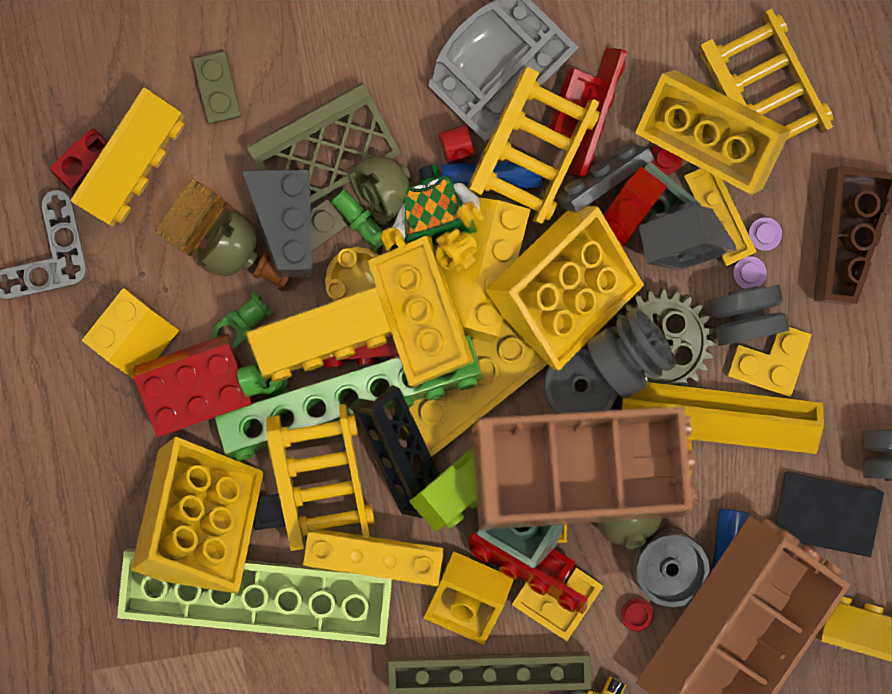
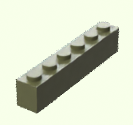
M588 651L389 657L388 660L389 694L591 690V661Z

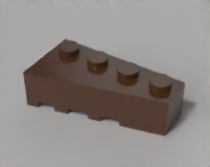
M840 166L827 170L814 301L842 305L858 303L872 264L870 262L882 236V227L887 214L890 213L892 208V173Z

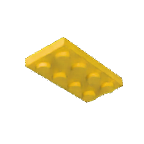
M426 235L406 244L403 249H394L368 261L409 386L416 387L474 362L442 267L436 258V249L431 237Z

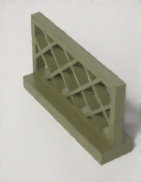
M360 83L247 146L251 157L260 171H267L262 161L273 155L288 159L285 170H289L291 160L310 165V179L314 166L332 171L330 183L326 187L318 188L310 185V190L316 191L310 195V203L350 182L349 174L351 173L338 169L343 150L361 155V160H364L366 157L375 156L367 153L372 134L386 138L392 149L382 156L392 159L401 154L364 83ZM366 104L373 114L370 129L351 124L354 111ZM349 114L347 123L339 121V119ZM376 122L379 125L382 133L373 131ZM331 123L346 126L341 145L322 140L326 126ZM350 128L368 133L363 152L345 147ZM320 130L318 139L310 137L311 134ZM302 139L317 142L312 161L293 156L297 142ZM320 144L339 149L334 168L316 163ZM291 146L289 155L281 153L282 150ZM337 173L346 175L334 182Z

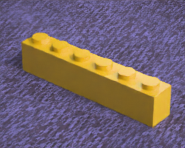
M647 382L645 388L630 398L626 399L621 396L619 411L684 407L685 416L690 417L691 436H687V439L817 454L824 429L823 403Z

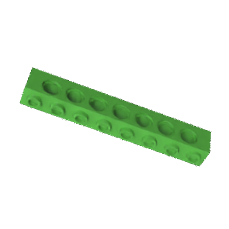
M469 335L465 336L474 360L473 363L454 370L449 377H437L415 388L406 386L407 377L401 359L398 357L217 416L215 420L224 453L231 458L236 457L237 461L254 457L257 450L267 447L268 451H270L266 434L267 417L280 416L281 419L284 414L293 413L294 422L288 427L289 430L340 421L339 405L343 404V399L347 394L357 393L358 399L374 401L377 399L374 394L375 388L381 383H388L390 387L392 385L399 386L409 408L414 406L413 401L425 397L427 401L436 400L446 395L445 391L458 387L459 391L476 387L478 385L477 381L484 379L473 340ZM393 399L383 407L384 410L396 408ZM325 403V414L320 418H313L311 411L314 405ZM347 408L348 416L354 415L352 409ZM254 423H262V433L256 438H250L249 428Z

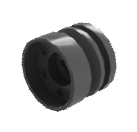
M638 308L628 313V320L626 318L617 320V329L620 336L614 330L606 328L588 340V348L596 366L612 388L626 399L647 386V378L644 371L652 378L658 379L662 376V369L667 372L676 367L674 354L664 334Z

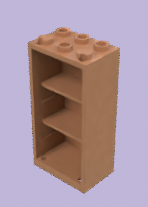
M684 407L478 419L472 428L479 530L682 517L691 512L693 505L697 504L696 485L691 484L690 471L694 470V454L687 447V436H691L690 417L685 416Z
M749 516L636 681V684L648 694H777L851 584L840 577L843 572L829 561H825L821 555L808 546H803L799 542L800 540L784 529L781 530V528L766 518L760 523Z

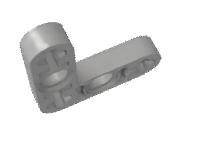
M53 190L48 192L42 200V211L53 258L0 270V283L4 282V276L6 275L11 280L21 279L19 272L24 271V282L28 290L23 291L22 284L11 287V293L7 294L5 289H0V298L15 299L74 286L86 279L88 274L86 257L74 203L70 201L72 198L67 193ZM58 196L59 200L66 201V206L61 208V213L64 219L70 217L71 223L52 225V220L59 221L57 212L49 209V205L54 203V197ZM63 228L70 229L74 235L73 243L68 247H61L56 242V234ZM77 249L78 255H71L74 265L80 266V271L76 272V278L72 279L70 275L63 273V269L68 268V260L65 256L60 259L59 252L70 253ZM37 268H44L49 277L47 283L41 287L35 286L31 281V273Z

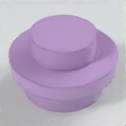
M760 218L753 222L749 228V237L754 247L758 250H772L778 246L782 239V229L774 219Z
M752 256L739 260L733 269L734 280L743 289L755 286L760 287L767 276L764 263Z

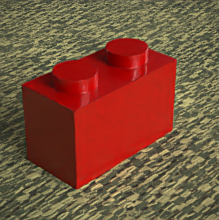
M641 166L626 183L604 215L621 247L626 244L667 188L666 184Z

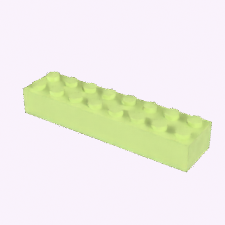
M129 548L124 551L117 618L386 644L392 579L303 565L245 560L240 589L235 594L164 582L132 571L131 567L136 549Z

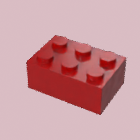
M229 333L134 367L133 378L156 437L252 404V396L247 397L244 394L238 380L237 371L242 367Z

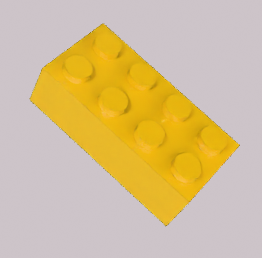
M672 70L661 74L635 134L752 195L763 190L791 130L681 72Z

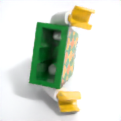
M429 165L422 167L418 171L421 184L407 188L405 203L398 212L393 226L384 230L381 234V240L386 251H389L390 247L394 244H397L399 249L405 248V238L410 243L427 235L432 238L435 246L438 245L437 239L447 231L450 233L455 228L458 229L459 233L467 232L471 234L477 232L473 219L476 217L479 221L484 219L480 212L479 198L463 183H455L449 176L440 177L437 166Z

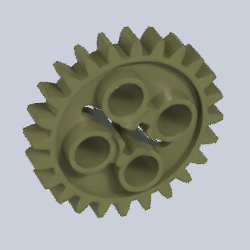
M664 287L660 288L658 296H654L649 288L646 291V299L643 300L636 293L634 295L636 304L632 306L626 303L624 307L627 312L625 314L617 312L615 316L618 320L620 318L628 320V313L638 308L653 321L652 316L657 313L660 330L667 339L672 352L674 353L675 349L680 346H686L689 348V353L685 359L676 360V367L666 372L662 369V376L658 379L652 378L644 371L647 382L668 385L680 383L682 386L688 387L686 379L689 377L697 382L699 381V377L695 372L697 369L708 370L702 361L704 358L713 359L714 357L706 348L716 345L713 339L707 337L715 329L710 325H703L710 319V316L707 313L698 315L702 305L697 302L690 306L692 297L689 294L679 300L680 293L677 289H674L669 297ZM673 314L681 315V323L677 328H666V320L669 316ZM609 324V328L620 336L617 324Z

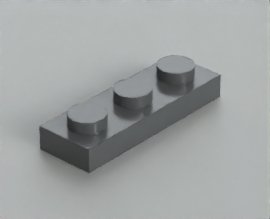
M632 143L621 146L616 150V155L592 166L590 173L585 177L573 180L565 185L564 191L555 196L560 208L577 213L632 175L640 166L643 167L654 158L650 149Z

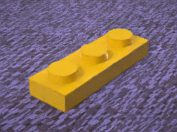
M701 168L685 175L683 178L692 197L701 203V206L713 209L736 245L737 251L720 256L725 267L756 253L757 251L724 181Z

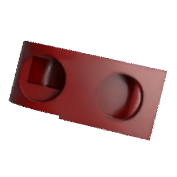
M466 124L438 133L447 164H455L476 157Z
M92 128L50 167L51 173L74 194L108 141L95 128Z

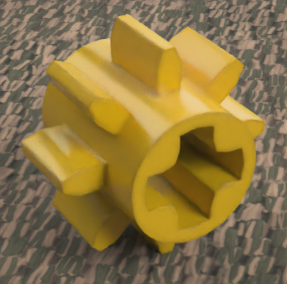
M455 228L450 233L447 231L437 239L440 247L436 250V258L443 268L447 270L453 269L457 273L461 269L466 270L476 262L472 254L477 251V245L469 233H459L458 229Z

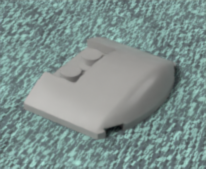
M495 0L472 14L451 35L436 60L433 79H430L428 87L486 142L492 135L522 69L529 67L539 72L536 81L540 82L541 87L565 64L579 47L531 0Z

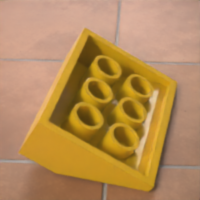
M478 197L480 212L484 219L481 221L477 217L473 219L477 232L470 234L477 245V251L472 254L476 262L466 270L461 269L457 273L453 269L447 270L442 267L465 336L469 335L471 338L493 343L499 336L503 316L485 289L518 259L530 209L500 200ZM435 245V249L437 250L440 245Z
M586 206L577 213L567 210L485 290L504 319L554 371H559L644 284L600 209L595 206Z
M174 437L158 450L131 570L164 582L238 593L264 471Z

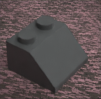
M698 202L680 205L678 207L679 211L671 214L659 213L650 217V222L639 225L646 261L650 265L680 271L737 251L735 243L713 209L701 206Z

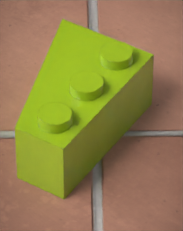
M473 446L409 501L435 532L445 525L450 530L465 517L461 512L467 506L471 509L477 506Z

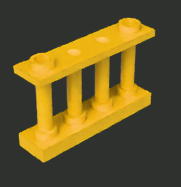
M773 9L766 11L762 15L765 25L724 46L721 44L716 46L713 39L701 44L697 49L719 92L762 115L803 95L811 113L785 126L791 130L787 140L817 124L822 133L833 127L830 121L834 120L829 106L825 102L821 103L785 35L788 31L787 25L780 14L775 15ZM770 36L773 37L781 54L738 76L736 73L730 74L725 64L729 62L728 58ZM788 66L796 82L795 84L754 105L751 103L746 105L741 95L744 87Z
M525 67L517 79L467 187L476 195H482L484 190L489 192L491 189L536 211L531 221L536 224H542L544 219L550 220L556 209L557 202L553 201L587 128L592 130L598 120L600 112L596 108L599 102L592 99L583 108L540 87V82L536 81L539 72ZM534 98L579 120L571 138L525 117L526 113L521 110L526 100L532 101ZM512 129L516 131L521 129L564 150L557 167L553 168L512 148V143L507 141ZM498 159L501 161L506 159L550 180L542 199L497 178V173L493 172Z
M346 404L339 405L340 421L289 430L288 426H281L280 416L266 418V434L291 551L304 549V536L308 535L310 531L361 523L363 538L370 537L369 524H375L372 504L365 505L352 436L358 435L355 415L348 416ZM340 434L344 436L346 451L296 460L294 456L288 457L286 447H291V443ZM349 464L351 481L301 489L300 486L294 487L292 477H296L299 472ZM355 493L358 510L307 518L306 515L300 516L298 507L303 506V502Z
M321 529L308 532L303 566L438 586L443 547L374 536L363 538L361 534Z

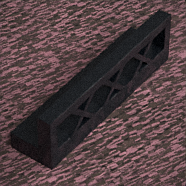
M392 385L376 400L359 398L350 407L401 514L423 519L409 501L426 487L427 480L432 482L440 474L399 386ZM392 399L396 406L393 420L388 418L383 408ZM401 426L406 427L408 431L406 447H402L399 442ZM414 453L418 454L421 459L419 474H414L412 469Z

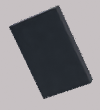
M785 472L775 525L781 528V530L784 529L803 544L871 558L884 492Z

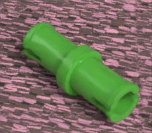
M344 189L330 202L350 223L348 227L352 231L356 229L373 248L374 252L383 245L381 240L383 230L370 217L372 215L370 210L367 209L365 211L347 189Z

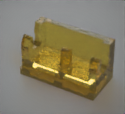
M191 178L154 233L181 252L191 256L228 202L194 178Z

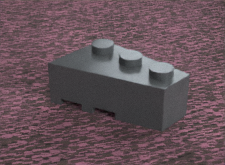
M309 170L242 171V182L250 199L277 278L311 277Z

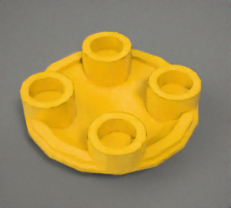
M353 247L342 249L332 259L327 267L325 284L326 292L333 302L376 288L368 261L380 256L379 254L368 248Z

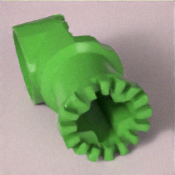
M254 291L251 293L252 298L237 311L232 310L217 323L212 331V339L218 337L219 330L222 327L232 326L237 332V338L233 343L234 348H236L248 337L247 332L252 331V328L265 316H272L274 312L266 303L262 304L264 300Z
M258 363L239 368L237 371L240 386L247 397L258 393L275 397L284 394L285 388L289 384L288 378L278 382H272L271 380L269 382L270 387H268L266 383L268 380L263 378Z

